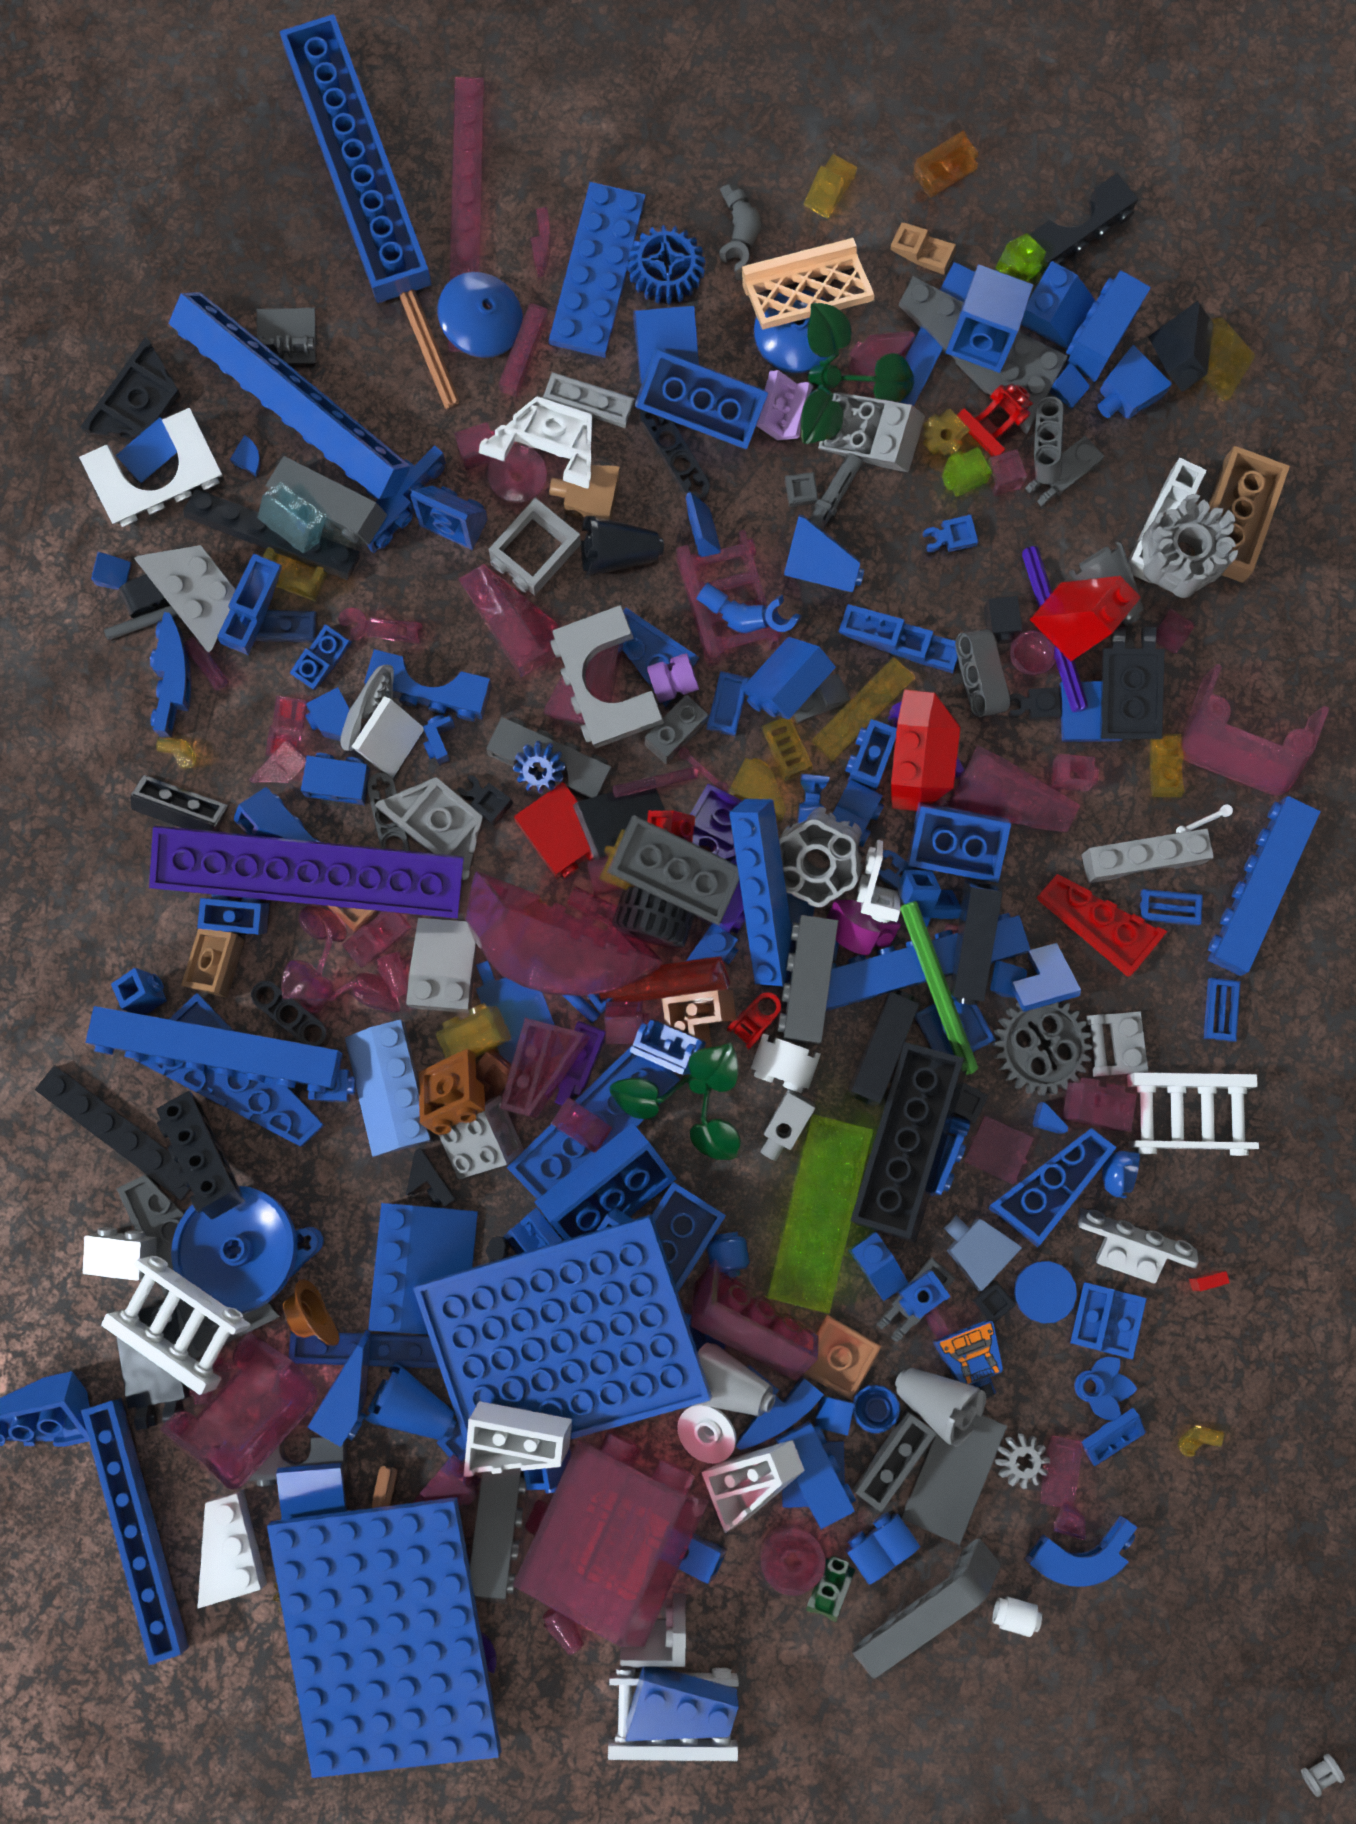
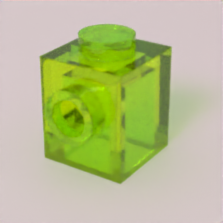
M1026 233L1007 243L995 268L1003 274L1027 281L1041 270V262L1046 251Z
M979 447L966 453L959 451L951 455L947 459L942 478L947 489H952L955 496L958 497L987 483L992 471Z

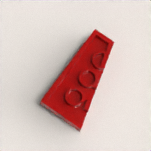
M1056 874L1036 897L1039 902L1127 977H1130L1168 932L1160 927L1155 928L1145 923V919L1135 914L1130 915L1109 900H1101L1092 895L1091 891L1059 874Z

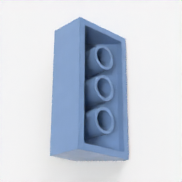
M402 1020L373 1026L345 1037L353 1076L356 1078V1089L372 1156L376 1157L433 1142L431 1131L421 1125L419 1120V1080L405 1023Z

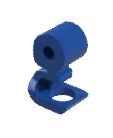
M801 774L800 783L805 791V802L799 803L797 823L806 820L815 808L824 807V805L820 804V793L829 783V776Z

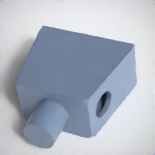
M954 1215L943 1227L955 1239L948 1247L947 1252L977 1291H983L1022 1248L981 1219H975L967 1226L957 1215Z

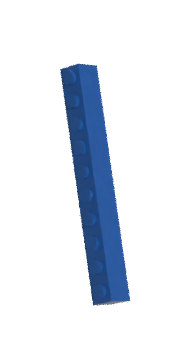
M201 292L180 294L168 324L178 331V335L181 338L194 344L203 356L210 358L219 365V369L222 372L231 375L237 380L242 389L255 395L261 400L260 402L264 407L273 410L279 415L284 424L297 430L303 435L302 437L307 443L315 445L321 450L326 459L336 463L345 471L349 478L358 481L364 486L369 495L377 499L397 495L411 467L407 462Z

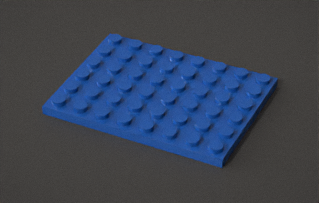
M652 1214L423 1282L413 1287L465 1445H467L469 1418L479 1401L572 1419L571 1440L707 1402L712 1398Z
M457 1497L271 1521L267 1525L312 1778L499 1758L502 1750Z

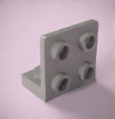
M500 1095L490 1098L485 1102V1111L477 1114L475 1121L471 1123L460 1122L451 1126V1131L448 1134L439 1135L458 1179L507 1165L524 1151Z
M673 1593V1606H666V1620H622L621 1666L685 1667L686 1593Z

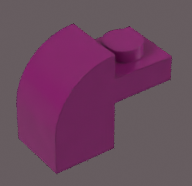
M835 899L826 919L838 920L836 941L846 949L863 955H869L873 947H890L901 926L899 920L897 922L890 920L888 923L874 920L870 915L861 913V902H857V900Z

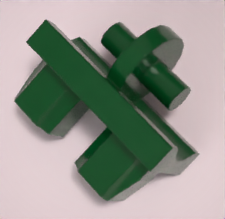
M834 1556L830 1559L825 1558L806 1611L822 1614L831 1621L837 1622L855 1574V1569L849 1567L847 1561Z

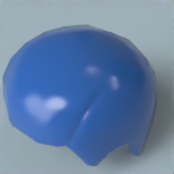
M1117 1151L1106 1160L1102 1169V1180L1104 1188L1112 1196L1127 1198V1195L1123 1193H1131L1133 1191L1139 1169L1140 1155L1128 1151Z
M868 1385L859 1391L853 1399L854 1408L852 1414L856 1423L866 1432L874 1434L886 1432L897 1423L900 1417V1403L895 1393L885 1386Z

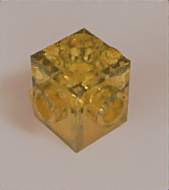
M945 409L939 416L934 413L923 424L925 430L921 435L925 440L922 443L933 455L937 452L944 456L947 453L952 455L963 445L964 442L961 439L970 429L951 409ZM943 429L946 431V436L944 439H942L940 436V433Z

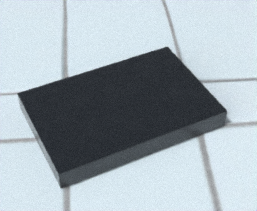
M653 781L578 801L573 805L595 861L615 855L633 815L647 821L648 811H665Z

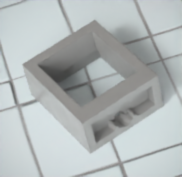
M534 498L488 549L491 559L490 563L498 572L504 574L506 571L514 578L512 580L513 583L521 591L526 593L528 590L535 596L581 545V537L578 532L537 498ZM532 519L562 543L534 576H531L503 552Z

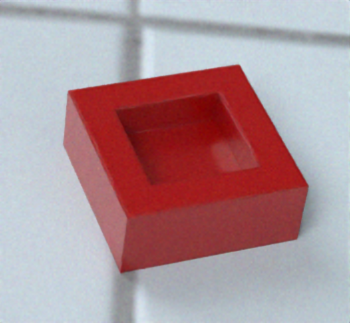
M1214 1271L1189 1278L1192 1291H1204L1230 1283L1227 1271Z

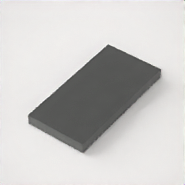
M635 815L631 817L607 870V873L716 925H720L739 883L738 867L736 864Z
M975 1415L971 1424L976 1427L968 1439L960 1446L955 1447L954 1445L947 1444L938 1434L935 1435L929 1445L903 1509L901 1519L960 1545L1007 1428L1006 1425L984 1415L981 1417Z

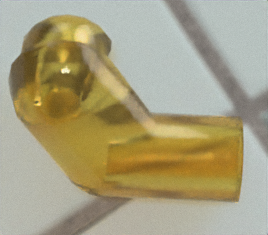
M1194 1426L1180 1437L1178 1448L1184 1456L1193 1457L1196 1455L1195 1451L1203 1444L1221 1447L1224 1433Z

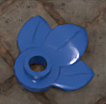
M1103 1357L1097 1360L1092 1369L1081 1372L1076 1377L1074 1383L1077 1396L1083 1401L1090 1403L1094 1414L1111 1421L1121 1416L1120 1407L1117 1402L1130 1397L1137 1390V1387L1129 1378L1118 1374L1120 1359L1115 1357ZM1088 1380L1094 1382V1389L1091 1392L1085 1390V1383Z

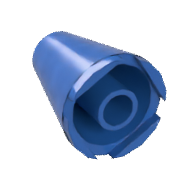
M393 1363L388 1372L392 1373L389 1380L383 1379L368 1407L367 1412L370 1414L364 1420L370 1422V1424L436 1440H441L443 1436L449 1437L457 1423V1420L453 1418L454 1411L401 1365Z

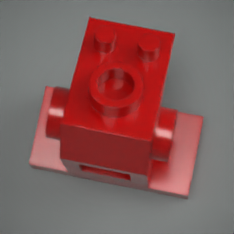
M1012 383L1004 386L1001 384L990 395L993 402L981 414L974 418L963 408L956 415V421L997 462L1005 454L1006 450L998 440L1015 423L1020 426L1030 416L1031 412L1028 409L1033 403L1028 399L1030 397L1029 393L1021 385L1017 384L1015 386ZM1001 406L1010 415V418L998 429L988 417Z

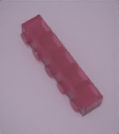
M532 303L529 304L499 381V390L501 392L517 397L547 320V308Z

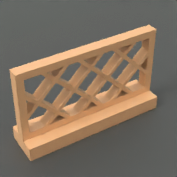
M853 238L742 266L743 289L746 296L749 295L762 330L810 318L812 303H824L841 310L874 301V293L857 256V246ZM851 268L855 269L851 276L840 272ZM827 276L823 283L813 280V278ZM833 279L845 283L842 289L832 287L830 284ZM800 283L796 290L785 287L786 285ZM853 285L863 289L864 293L854 295L848 291ZM806 286L818 290L814 297L802 293ZM771 290V293L768 295V297L756 294L759 292ZM778 293L790 297L786 304L774 300ZM824 293L836 297L835 300L829 302L820 300ZM796 300L808 304L806 308L802 309L794 308L792 305ZM768 307L780 311L778 315L768 318L765 317L764 313Z

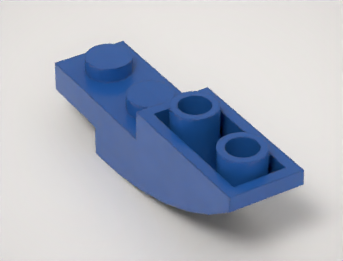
M435 445L415 466L405 458L404 461L411 467L397 495L377 499L376 503L385 511L387 517L368 545L369 550L373 554L379 548L384 549L391 542L392 535L399 527H406L412 520V514L414 513L412 503L410 502L412 491L424 488L431 478L436 479L444 471V465L446 464L444 453Z
M164 612L162 621H158L156 627L157 649L152 650L150 657L152 670L158 677L163 678L157 684L156 696L159 698L157 709H153L151 714V726L160 737L172 738L177 710L189 711L192 679L188 650L181 630L172 615Z

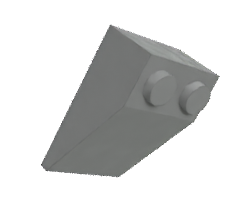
M418 918L406 1005L410 1009L471 1013L479 923Z

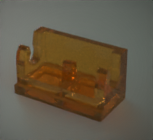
M964 130L916 159L913 175L930 198L977 169L978 164L975 158L979 155L967 138Z

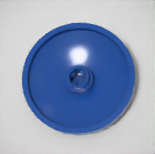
M239 1186L245 1202L213 1220L204 1212L198 1213L193 1204L188 1208L175 1230L171 1258L173 1270L224 1306L234 1308L240 1313H247L264 1306L274 1299L288 1282L296 1263L297 1236L289 1214L276 1199L257 1189Z

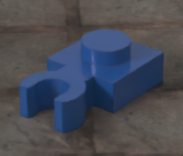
M971 515L942 521V530L936 527H929L923 532V537L933 536L936 539V543L928 544L927 552H935L940 549L941 545L945 544L947 545L948 552L974 547L978 544Z

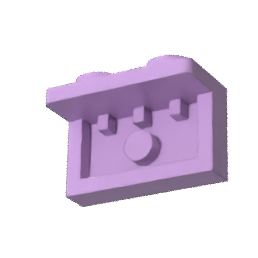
M779 370L770 371L765 387L768 395L756 426L777 441L799 438L805 400L812 392L813 385L809 382L795 383Z

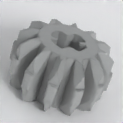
M1022 1433L1017 1434V1444L1008 1436L1005 1440L1009 1448L1006 1449L999 1446L997 1449L1000 1453L1004 1454V1458L995 1459V1464L1005 1466L999 1472L1000 1477L1009 1476L1008 1484L1011 1486H1015L1019 1481L1023 1489L1028 1488V1479L1034 1485H1039L1040 1482L1036 1474L1039 1473L1047 1476L1048 1472L1041 1468V1464L1050 1463V1458L1040 1456L1046 1450L1045 1445L1036 1446L1037 1438L1034 1436H1030L1026 1441ZM1025 1456L1029 1460L1027 1466L1021 1465L1018 1469L1017 1467L1020 1464L1016 1462L1017 1457Z

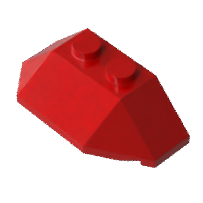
M904 690L897 722L892 769V809L917 811L919 802L933 804L954 788L961 727L935 692Z

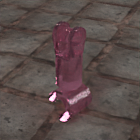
M347 608L339 615L338 620L341 626H347L352 621L358 622V625L351 629L350 636L352 640H358L368 632V637L420 644L418 633L419 629H422L423 626L421 623L370 617L368 621L364 614L356 608ZM399 627L407 628L406 636L398 635Z

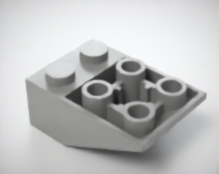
M834 392L832 401H837L843 409V424L840 431L834 437L820 441L818 448L845 457L850 453L865 463L909 472L925 415L910 404Z

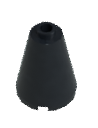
M587 515L584 518L582 531H587L585 540H581V560L583 570L587 571V576L655 562L658 560L659 555H663L664 540L662 537H659L657 531L593 515Z

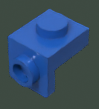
M439 715L428 720V724L423 726L428 741L423 744L429 758L433 759L436 757L440 766L450 762V759L439 734L455 728L451 715L447 717Z

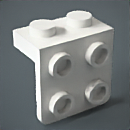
M877 840L875 848L869 846L865 861V873L867 876L861 875L857 890L859 892L857 902H861V913L871 915L874 920L888 923L890 920L897 922L900 913L898 891L875 885L883 858V841Z

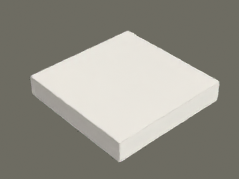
M384 696L351 747L380 771L394 778L424 729L423 726L393 700Z

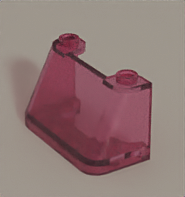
M251 1332L245 1335L233 1352V1362L239 1368L238 1372L195 1418L188 1411H179L172 1415L160 1428L161 1432L230 1490L242 1487L312 1409L317 1400L315 1386L291 1359Z

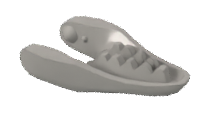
M387 664L379 666L370 676L350 708L340 739L341 747L344 750H353L351 746L360 734L361 719H370L384 696L393 700V666Z

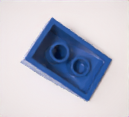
M432 485L412 491L410 496L420 527L473 550L488 520L486 510L481 503L473 499L463 500L447 487L439 489Z
M365 1330L308 1425L309 1429L340 1447L346 1438L351 1441L353 1440L366 1416L361 1411L366 1403L371 1344V1332Z

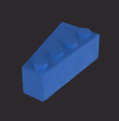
M1091 1128L992 1203L988 1209L1038 1248L1117 1147Z

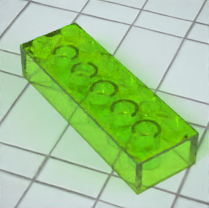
M814 1114L810 1116L766 1298L827 1314L830 1313L851 1225L850 1220L855 1207L873 1129Z

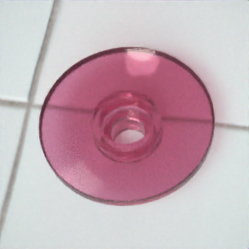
M513 444L505 461L492 457L489 462V484L493 491L506 501L522 503L532 500L542 491L546 482L547 471L542 457L528 446ZM516 472L520 473L522 479L515 481L511 475Z

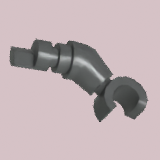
M728 184L719 189L729 209L732 211L734 231L731 242L721 248L719 255L721 261L725 263L731 258L741 259L734 266L735 278L741 281L743 280L742 266L751 264L748 250H751L761 231V219L757 209L748 203L744 190L738 189L736 184Z

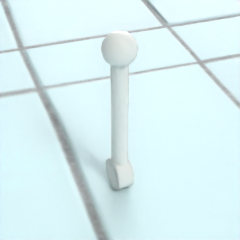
M1228 804L1223 805L1220 811L1188 826L1177 827L1176 833L1191 831L1221 816L1228 817L1233 813V808Z

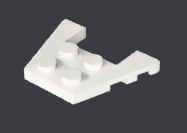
M537 396L514 414L513 420L506 426L501 425L495 430L494 436L489 440L487 438L482 440L479 453L505 461L515 441L528 445L531 448H538L559 457L570 459L564 471L563 481L588 489L591 479L592 414Z

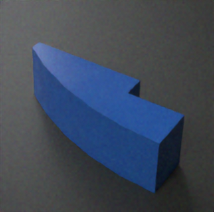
M253 553L228 605L230 611L217 637L222 645L249 655L270 605L282 568L281 564Z
M801 1377L783 1401L776 1396L775 1403L769 1413L765 1412L762 1416L755 1415L737 1438L735 1446L742 1450L777 1436L807 1414L824 1394L805 1378Z

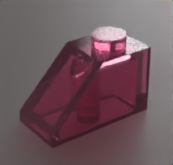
M907 331L869 335L863 343L859 341L851 350L849 356L852 358L849 369L857 375L876 376L875 365L879 358L888 353H896L903 357L911 348L915 334ZM866 381L867 383H869L871 386L874 387L875 382Z

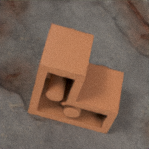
M714 990L662 998L665 1024L706 1041L704 1048L712 1047L709 1024L737 1020L733 990Z

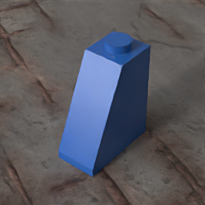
M799 514L784 575L853 592L854 586L860 587L865 569L859 568L860 560L810 519Z

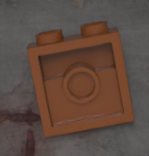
M468 1048L419 1071V1120L421 1125L433 1133L439 1135L448 1134L451 1131V1126L460 1122L471 1123L476 1120L477 1114L485 1111L484 1084L476 1079L475 1053Z

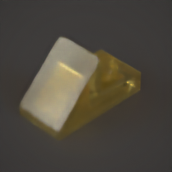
M832 154L826 166L819 168L804 201V206L829 219L856 175L858 167Z

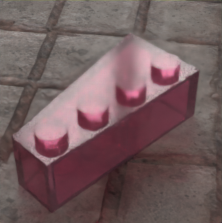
M714 1260L695 1282L691 1327L797 1381L818 1359L819 1336L788 1313L779 1314L772 1305V1301L763 1295L760 1298L756 1297L745 1289L747 1284L738 1276L732 1279L724 1272H721L723 1268Z

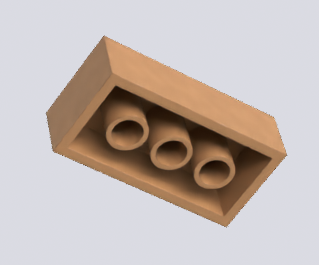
M1234 446L1224 458L1209 501L1210 509L1208 512L1210 513L1214 508H1223L1221 517L1227 510L1233 513L1236 521L1233 523L1235 526L1229 537L1234 540L1236 547L1233 550H1238L1236 559L1222 573V576L1244 583L1255 569L1290 466ZM1192 549L1190 556H1195L1194 549Z

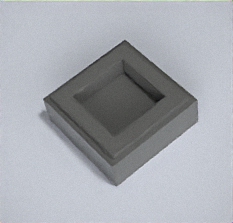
M814 472L785 476L789 507L816 503L818 493Z

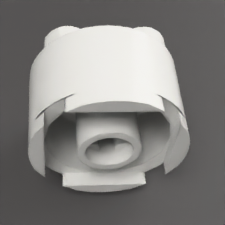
M762 1034L751 1069L756 1070L754 1076L771 1083L774 1077L784 1081L783 1086L799 1093H802L803 1088L809 1089L821 1054L814 1052L813 1057L808 1056L809 1050L778 1038H774L773 1043L767 1041L769 1035Z

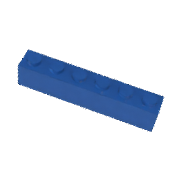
M1289 796L1279 802H1274L1267 816L1271 819L1267 829L1263 828L1256 839V844L1259 847L1255 855H1250L1244 866V871L1247 872L1243 882L1239 881L1233 890L1232 897L1235 900L1231 909L1226 908L1220 919V924L1223 927L1219 935L1215 934L1209 943L1207 950L1211 953L1207 961L1239 976L1249 973L1321 811Z
M744 799L729 813L754 981L758 985L783 986L791 978L792 972L786 971L789 952L794 953L795 950L794 943L790 940L792 929L773 799Z

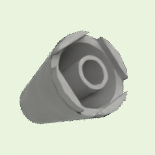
M705 1343L701 1347L698 1355L712 1398L710 1401L697 1405L762 1416L765 1412L769 1413L771 1411L776 1395L773 1394V1387L717 1344Z
M913 1367L907 1371L903 1370L895 1382L897 1395L947 1444L954 1445L955 1447L960 1446L968 1439L976 1427L971 1424L975 1415L981 1417L984 1411L986 1393L973 1385Z

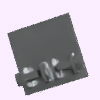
M315 308L257 309V339L287 364H316Z

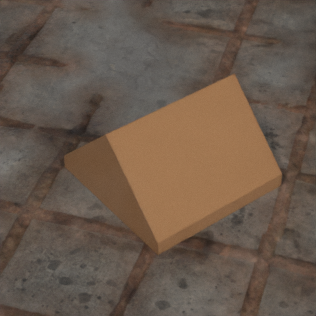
M198 929L181 986L228 998L245 940L231 932Z

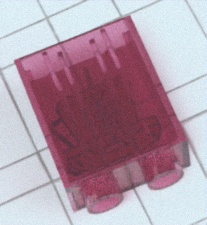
M607 1432L601 1445L578 1440L513 1586L619 1647H644L709 1500L690 1491L695 1479L693 1473L663 1459H660L655 1472L636 1463L642 1449L639 1445L619 1435Z

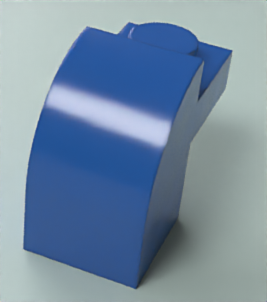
M903 871L898 885V896L902 905L912 901L918 903L926 927H928L931 918L959 919L961 906L953 890H941L933 871Z

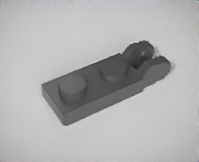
M1086 435L1063 453L1061 477L1058 481L1048 484L1051 489L1044 492L1037 501L1041 506L1047 504L1056 495L1060 496L1105 457ZM1034 478L1025 489L1031 493L1043 483Z
M931 1257L909 1283L927 1270L934 1272L946 1290L956 1278ZM925 1290L920 1291L917 1295L918 1300L921 1303L926 1302L928 1293ZM900 1295L895 1298L891 1303L892 1306L877 1323V1326L881 1329L887 1327L898 1312L907 1318L893 1332L891 1338L896 1343L913 1325L916 1326L923 1318H916L914 1314L909 1317L898 1302L902 1299Z

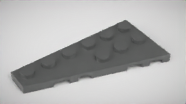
M913 276L899 302V306L920 328L925 329L943 347L942 350L945 351L963 302ZM1020 331L1016 335L1000 373L952 356L956 360L955 363L986 394L991 395L1001 384L1004 386L1012 383L1015 386L1019 384L1026 389L1030 395L1028 399L1033 405L1028 409L1031 412L1030 416L1019 426L1025 434L1028 433L1036 418L1038 403L1049 393L1067 358L1066 355Z
M143 1175L116 1188L134 1229L144 1231L145 1236L157 1237L156 1256L164 1259L168 1263V1267L173 1270L171 1258L172 1242L175 1230L184 1213L148 1175ZM160 1284L165 1297H167L169 1290ZM180 1298L176 1309L179 1328L182 1332L194 1307ZM269 1302L256 1310L241 1313L243 1315L242 1318L251 1324L249 1329L234 1335L230 1333L225 1344L282 1316ZM207 1316L204 1317L188 1347L194 1359L205 1354L220 1326Z

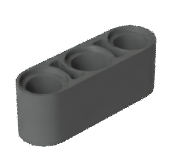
M1056 397L1043 398L1038 403L1036 409L1035 477L1043 484H1052L1058 481L1062 474L1064 410L1062 401Z
M988 629L960 633L957 635L955 646L972 712L977 717L1005 713L1010 706V697L993 633Z

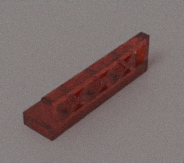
M722 956L609 972L598 993L601 999L613 998L616 1005L728 989L730 980Z

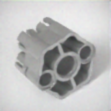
M1197 494L1188 495L1176 509L1166 510L1164 514L1161 511L1141 539L1144 563L1143 574L1149 582L1157 584L1181 598L1189 597L1208 583L1216 581L1236 559L1238 550H1233L1236 547L1234 540L1229 537L1235 526L1233 523L1236 521L1233 513L1227 510L1221 517L1223 508H1214L1209 513L1210 506L1205 499L1199 505L1195 504L1200 498V495ZM1178 542L1188 543L1194 549L1195 556L1186 555L1182 552Z
M824 807L815 808L803 822L793 824L791 828L787 826L779 838L786 892L807 901L814 907H823L845 891L853 889L864 867L858 850L862 835L861 828L856 823L852 827L849 826L850 821L837 822L836 817L831 812L828 815L825 814L827 808ZM814 849L824 851L829 856L830 866L826 868L813 866L807 858V853Z

